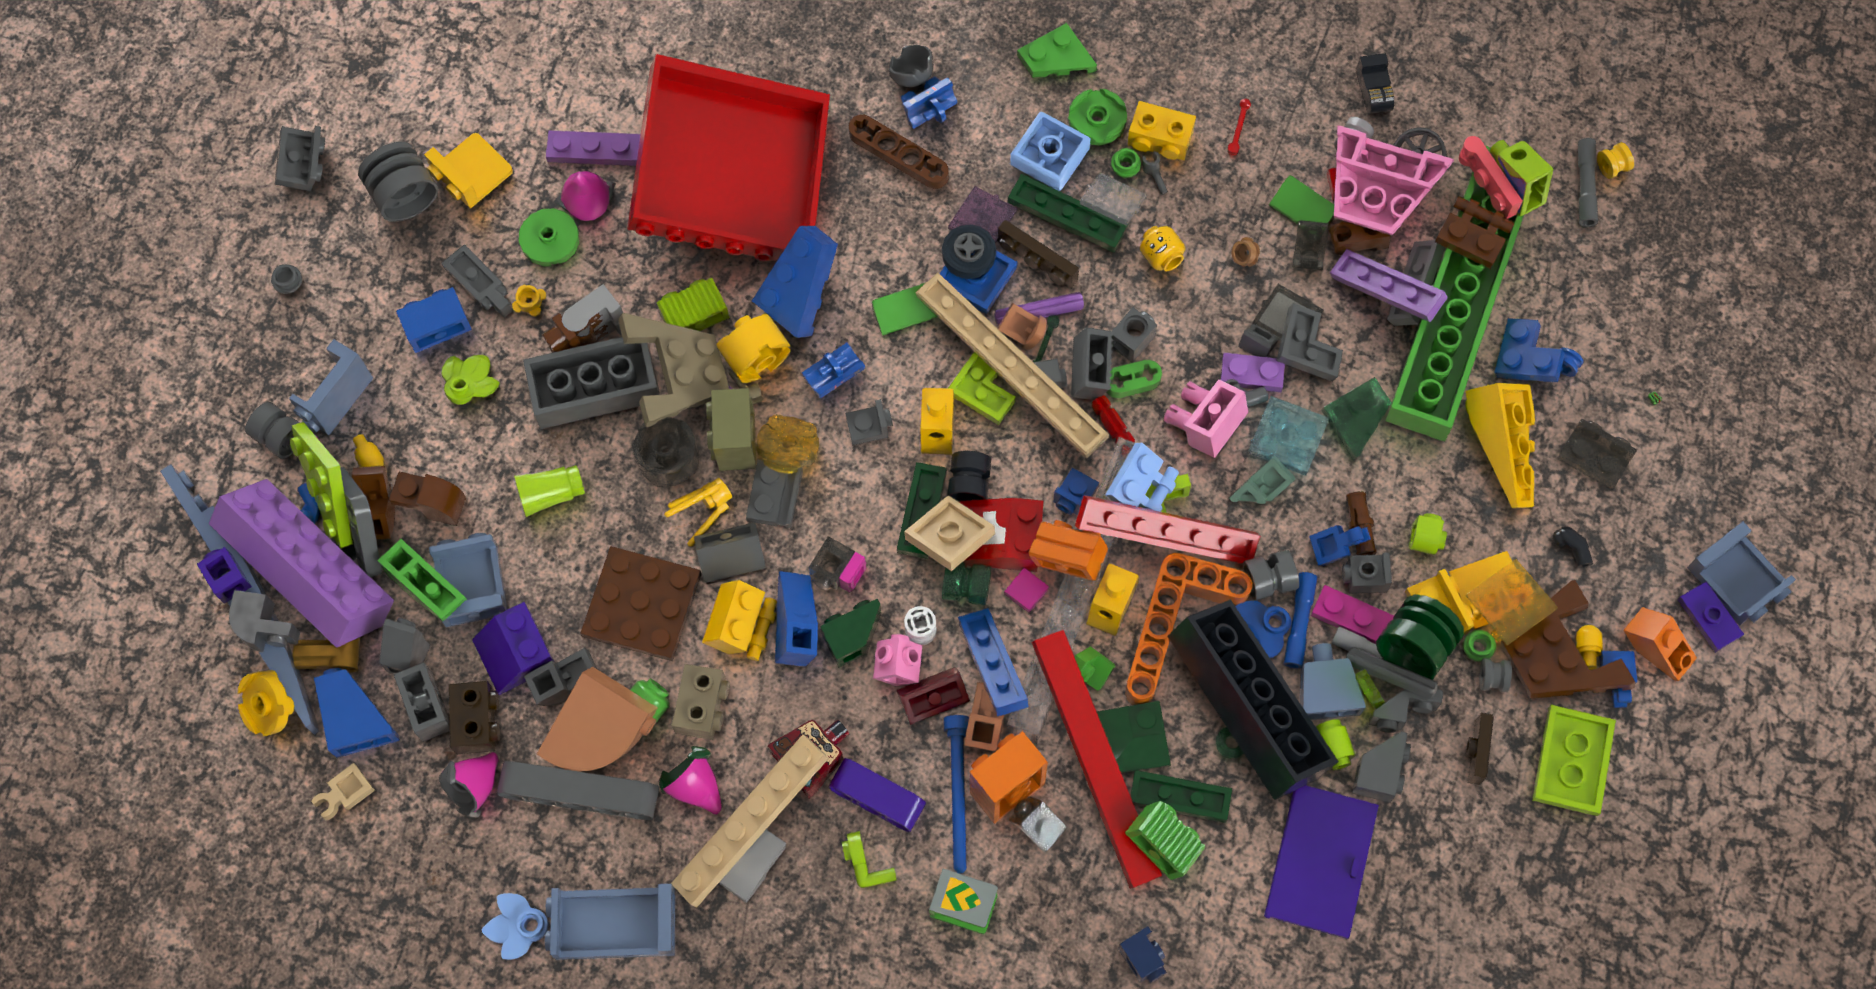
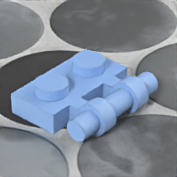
M1135 443L1105 496L1113 502L1161 512L1163 509L1161 504L1166 495L1171 494L1175 488L1176 483L1174 481L1179 472L1173 467H1168L1164 475H1162L1158 471L1164 460L1143 443ZM1152 483L1156 489L1149 499L1145 494Z

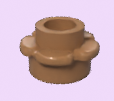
M1242 238L1241 241L1233 245L1231 251L1232 258L1235 263L1243 267L1247 265L1252 267L1258 262L1260 247L1258 243L1253 242L1252 238Z

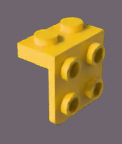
M478 133L471 134L445 157L434 147L424 154L429 164L426 168L431 176L438 182L442 180L447 185L446 189L457 201L461 199L470 209L513 173L511 165Z

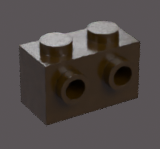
M488 681L449 684L450 748L457 755L495 751V741L500 740L499 722H495L494 710L499 709L498 691L494 690Z

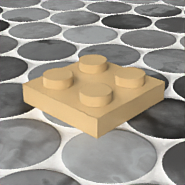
M948 495L904 532L905 540L952 571L995 535V526Z

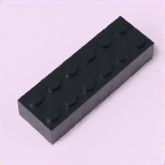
M1231 599L1186 617L1167 636L1274 800L1316 781L1339 762Z

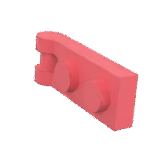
M1476 136L1466 138L1459 154V162L1472 169L1475 181L1480 187H1484L1496 211L1505 214L1504 218L1506 219L1515 216L1523 200L1482 140Z

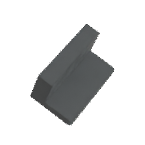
M755 522L694 537L703 579L706 583L762 570L766 567Z

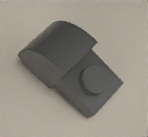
M583 648L557 663L550 661L528 673L524 678L536 704L550 706L566 701L582 672L591 667L596 669L597 667L589 650Z

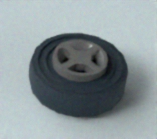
M971 224L961 225L951 230L944 239L942 245L943 262L947 269L957 277L964 279L978 278L986 274L994 264L996 258L995 241L990 233L980 226Z

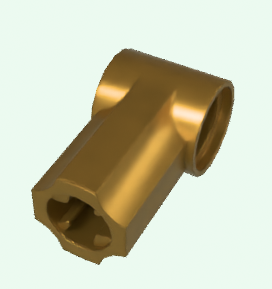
M360 638L338 648L329 640H298V644L293 645L292 656L294 666L297 669L341 668L342 670L346 669L349 673L357 672Z

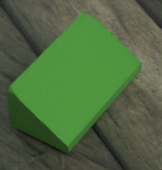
M1291 175L1286 178L1269 206L1316 238H1319L1334 220V204Z
M925 283L872 301V310L882 336L938 317L916 295V292Z

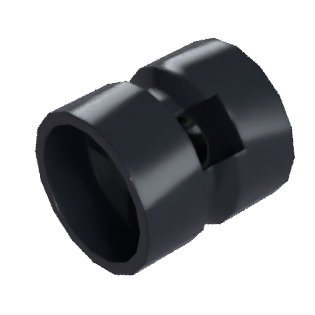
M977 451L954 452L951 457L950 471L954 477L949 479L947 496L949 495L956 501L988 499L989 483L986 479L990 477L992 458Z

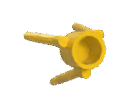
M718 477L711 483L709 482L703 487L668 503V507L672 509L666 511L664 515L668 518L701 500L708 509L716 508L688 541L687 544L691 547L695 544L694 537L703 535L720 514L729 509L726 502L732 499V494L726 484Z

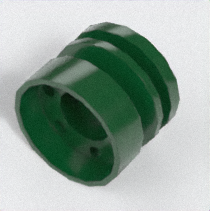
M1415 594L1406 598L1394 615L1393 620L1388 623L1376 641L1377 651L1382 659L1433 680L1446 662L1447 656L1451 655L1463 638L1464 627L1450 608L1436 599Z

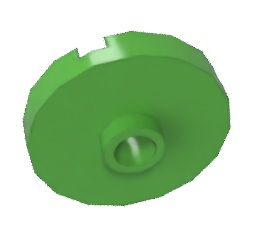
M1100 89V91L1085 90L1077 95L1070 105L1069 126L1090 137L1091 145L1109 144L1119 138L1125 130L1127 109L1122 99L1107 89ZM1100 117L1102 120L1094 121L1093 118Z
M554 208L541 209L532 213L523 221L519 230V244L525 257L532 263L549 267L552 266L551 264H562L575 254L579 245V231L573 218L566 212ZM546 233H553L551 237L544 238Z

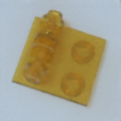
M1517 559L1466 594V597L1494 629L1491 631L1492 637L1497 642L1503 640L1507 645L1558 609L1556 604Z

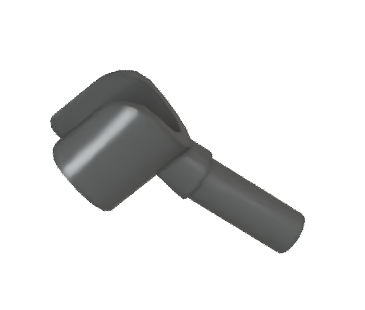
M1154 151V162L1152 163L1148 162L1143 155L1142 168L1145 173L1152 175L1161 195H1163L1168 190L1159 171L1160 155Z

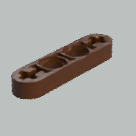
M857 115L850 120L849 136L855 144L929 188L939 189L947 184L949 168L942 159L870 116ZM864 126H867V132L857 133V127L862 129ZM883 139H891L895 143L894 147L889 150L881 149L878 144ZM909 153L916 154L919 157V161L913 165L906 164L902 159ZM937 170H941V177L939 175H935L933 178L930 177V171L935 173Z

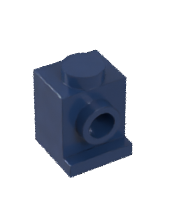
M1148 926L1120 943L1118 950L1139 983L1148 979L1149 983H1153L1167 973L1164 968L1165 964L1162 961L1165 958V954L1155 940L1149 941L1148 938L1152 931Z

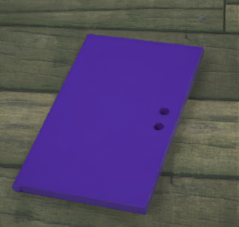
M1306 785L1293 791L1264 917L1349 939L1379 805Z

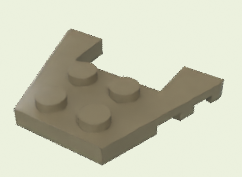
M627 313L621 314L618 321L624 344L655 343L668 394L642 396L639 404L645 427L655 425L657 421L666 417H674L690 407L695 408L712 401L711 390L729 389L720 352L716 346L715 335Z

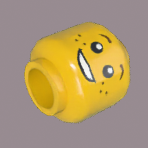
M1153 226L1143 234L1140 251L1153 269L1167 272L1181 264L1184 259L1185 245L1171 227L1161 226L1158 228Z

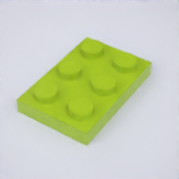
M1550 705L1547 712L1532 801L1599 816L1602 809L1616 720Z

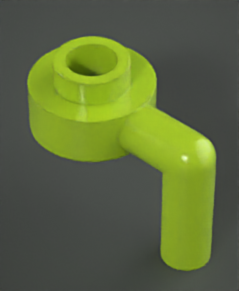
M860 831L847 834L848 840L842 841L845 861L852 860L859 887L866 888L897 881L894 868L868 873Z

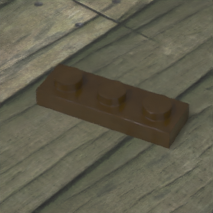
M1004 220L998 227L997 241L1005 251L1009 253L1015 252L1024 258L1025 263L1036 270L1039 268L1047 273L1049 278L1057 285H1065L1069 289L1073 288L1078 281L1079 267L1007 220Z

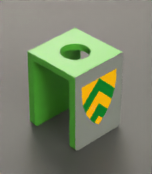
M943 868L929 908L930 917L985 934L997 900L998 887Z

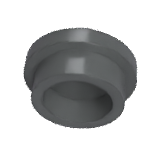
M282 264L274 269L271 283L277 292L290 294L301 286L302 275L295 266Z

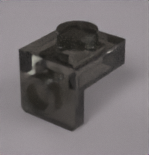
M1298 221L1292 267L1323 270L1328 240V223Z
M1031 796L1020 801L1015 806L1013 815L1009 818V821L1014 826L1019 827L1040 850L1045 852L1068 828L1043 801Z

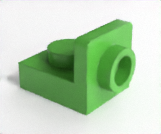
M1091 646L1075 655L1084 682L1097 691L1102 689L1114 670L1115 664Z

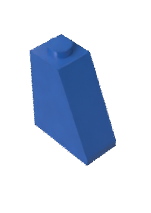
M332 668L324 671L322 676L314 677L328 751L336 758L400 741L398 733L346 669Z

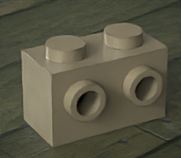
M689 664L684 665L672 721V728L675 734L713 740L715 731L721 730L723 722V712L719 711L721 700H727L730 682L726 681L723 670Z

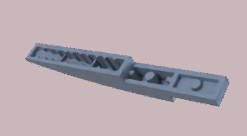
M171 464L162 469L160 472L210 551L226 547L252 585L245 592L266 594L251 564L209 525L215 507L213 505L208 507L199 494L193 495L190 488L194 484L184 470L179 473ZM232 599L227 602L229 606H231ZM273 610L271 621H278ZM265 643L263 653L259 652L269 670H274L277 673L287 696H290L294 702L296 713L305 727L315 735L319 732V727L300 671L294 666L293 653L289 644L286 643L285 647H276Z

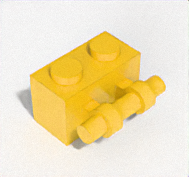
M740 580L721 584L702 643L726 654L747 652L749 646L746 657L753 661H759L762 650H766L768 643L766 636L769 626L774 623L777 615L774 612L777 600L766 597L761 608L765 595L764 591ZM756 620H758L757 625H756V628H755V631H754V634H752V633H753V630H754V627H755Z

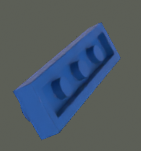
M989 608L959 616V626L997 717L1028 708V698Z

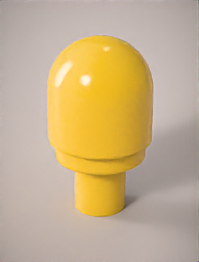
M363 434L353 438L356 446L354 451L355 459L359 467L384 466V458L374 443L367 442Z
M1584 625L1576 633V648L1589 670L1597 669V657L1601 656V651H1603L1602 633L1596 626Z

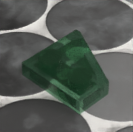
M1374 377L1326 405L1321 411L1351 458L1355 460L1362 453L1364 446L1376 430L1378 423L1392 402Z

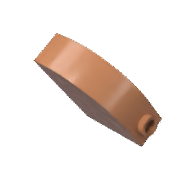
M591 667L580 675L537 755L555 766L572 771H591L605 767L629 752L638 743L642 735L647 736L656 723V719L653 716L658 707L598 669Z

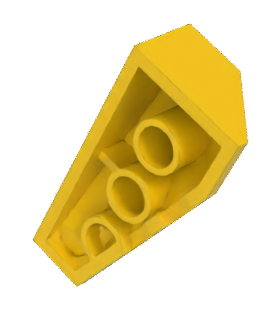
M1495 383L1465 390L1467 399L1465 407L1469 414L1470 422L1511 507H1534V470L1529 464V455L1531 452H1535V442L1529 440V426L1535 425V412L1530 384Z

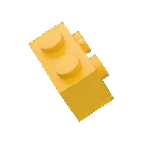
M1138 101L1129 129L1127 145L1141 152L1156 151L1167 159L1185 160L1194 131L1196 116Z

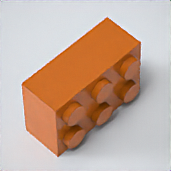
M1023 731L1016 736L1013 733L1009 734L998 743L997 747L999 749L990 756L983 754L971 765L970 794L994 824L1044 786L1046 782L1048 762Z

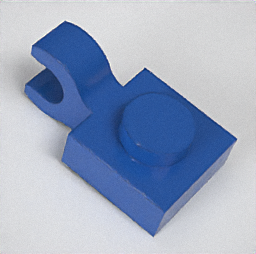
M1339 525L1309 536L1318 566H1326L1351 556L1349 546L1371 540L1367 527L1362 529L1355 527L1344 532L1342 526Z
M1601 651V656H1599L1600 667L1622 658L1637 683L1634 651ZM1622 688L1612 689L1613 707L1627 708V703L1632 702L1631 690L1622 691Z

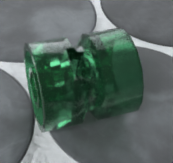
M963 561L952 571L945 567L942 600L960 602L963 597H967L969 603L986 606L992 565L974 563L971 568H967L965 561Z

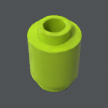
M1340 719L1326 721L1317 725V730L1339 761L1332 769L1339 770L1352 764L1351 759L1356 755L1346 726L1341 725Z

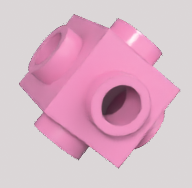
M901 634L891 635V639L877 641L873 679L894 686L919 683L922 645L910 641L909 636Z

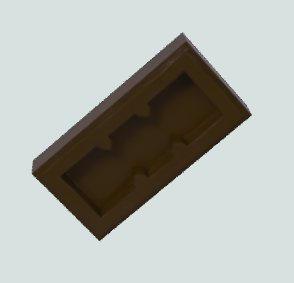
M1481 712L1475 720L1473 737L1468 738L1466 756L1471 757L1468 783L1480 785L1487 778L1494 721L1493 714Z

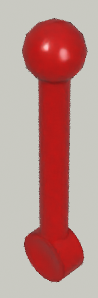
M1244 98L1239 103L1241 111L1233 141L1228 145L1227 149L1230 155H1237L1240 146L1238 142L1246 111L1251 107L1249 99Z

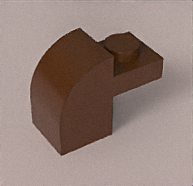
M385 466L353 468L352 478L365 494L370 506L376 540L391 539L395 523V505L389 501L393 484H389Z
M400 471L389 498L393 505L422 511L428 520L454 526L458 524L466 500V496L459 487L444 479L429 474L422 477Z

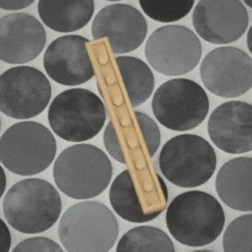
M938 272L916 292L917 297L1086 459L1109 438V434Z

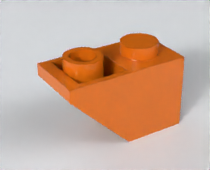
M1642 607L1623 630L1639 654L1675 681H1679L1697 659L1674 618L1670 615Z

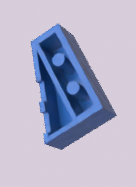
M799 226L752 299V302L796 338L812 336L815 328L813 323L817 309H820L822 299H820L825 281H828L838 244L816 226Z

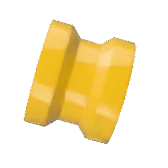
M1618 143L1611 150L1604 149L1597 153L1599 169L1608 179L1616 177L1620 171L1628 172L1634 168L1633 155L1625 143Z

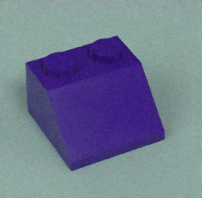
M525 602L494 616L472 639L489 677L498 691V695L525 683V675L550 661H554Z

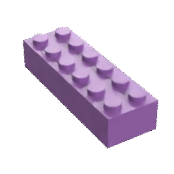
M268 479L219 496L209 525L336 648L383 626L394 599Z

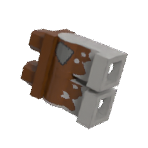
M602 284L564 312L563 317L560 313L552 317L555 327L544 333L543 337L549 345L550 351L554 353L597 343L615 330L621 336L622 333L618 319L623 313L622 308L605 285Z

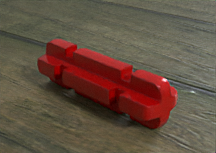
M1102 395L1092 401V408L1097 415H1100L1101 422L1112 439L1116 440L1115 443L1120 451H1127L1134 446L1135 439L1129 431L1126 432V425L1116 410L1111 408L1108 398Z

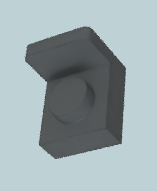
M881 399L875 400V407L845 413L852 445L889 438L888 427L893 426L889 408L883 409Z

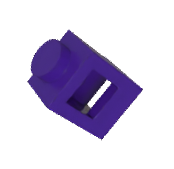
M226 547L209 552L205 555L204 560L197 563L213 593L224 604L233 598L234 590L245 592L252 587L235 558Z

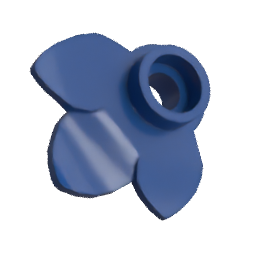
M1246 601L1236 605L1235 607L1269 658L1277 656L1284 646L1283 636L1288 633L1291 627L1289 613L1279 606L1267 608L1259 601ZM1276 618L1280 621L1281 625L1279 627H1272L1269 624V620Z

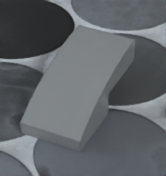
M765 830L723 877L720 885L747 903L765 880L766 873L786 849V843L768 830Z

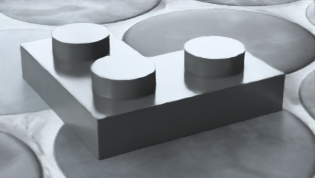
M1293 303L1288 308L1276 361L1333 382L1338 377L1343 350L1315 340L1321 313Z

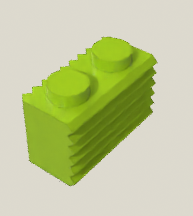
M713 278L696 280L690 284L689 288L681 290L679 293L676 291L669 292L657 302L664 323L702 331L730 318L728 308Z

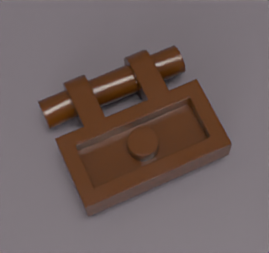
M1459 196L1453 207L1464 212L1462 217L1449 213L1435 243L1491 269L1506 241L1505 238L1495 233L1498 229L1510 233L1515 223L1504 218L1505 214L1499 211L1493 213L1479 206L1480 202L1473 199L1468 201ZM1472 217L1489 224L1487 230L1471 223Z

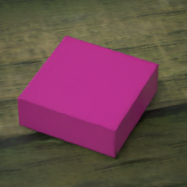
M857 552L854 553L839 577L840 588L849 593L854 590L867 569L864 556Z
M1023 568L1004 591V595L1030 613L1049 590V586Z

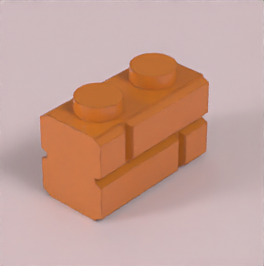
M1055 520L1054 524L1041 522L1036 539H1034L1030 548L1029 556L1038 567L1094 581L1098 576L1101 563H1103L1108 551V546L1099 533L1075 530L1068 523Z

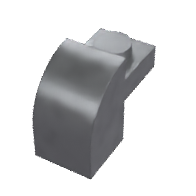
M234 590L229 611V622L233 632L248 647L263 653L265 643L276 647H285L286 643L298 644L300 631L292 623L271 621L275 603L266 594Z

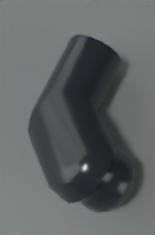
M1568 526L1554 531L1553 540L1555 544L1560 547L1567 544L1573 549L1578 568L1593 565L1586 538Z

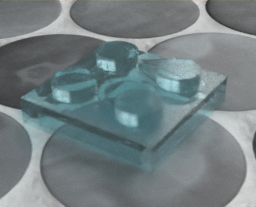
M1270 396L1248 454L1266 461L1275 455L1287 469L1307 476L1329 418Z

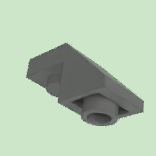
M1404 689L1374 710L1369 718V725L1377 726V730L1387 733L1401 730L1407 720L1408 706L1418 713L1437 711L1442 704L1443 690H1437L1432 699H1427Z

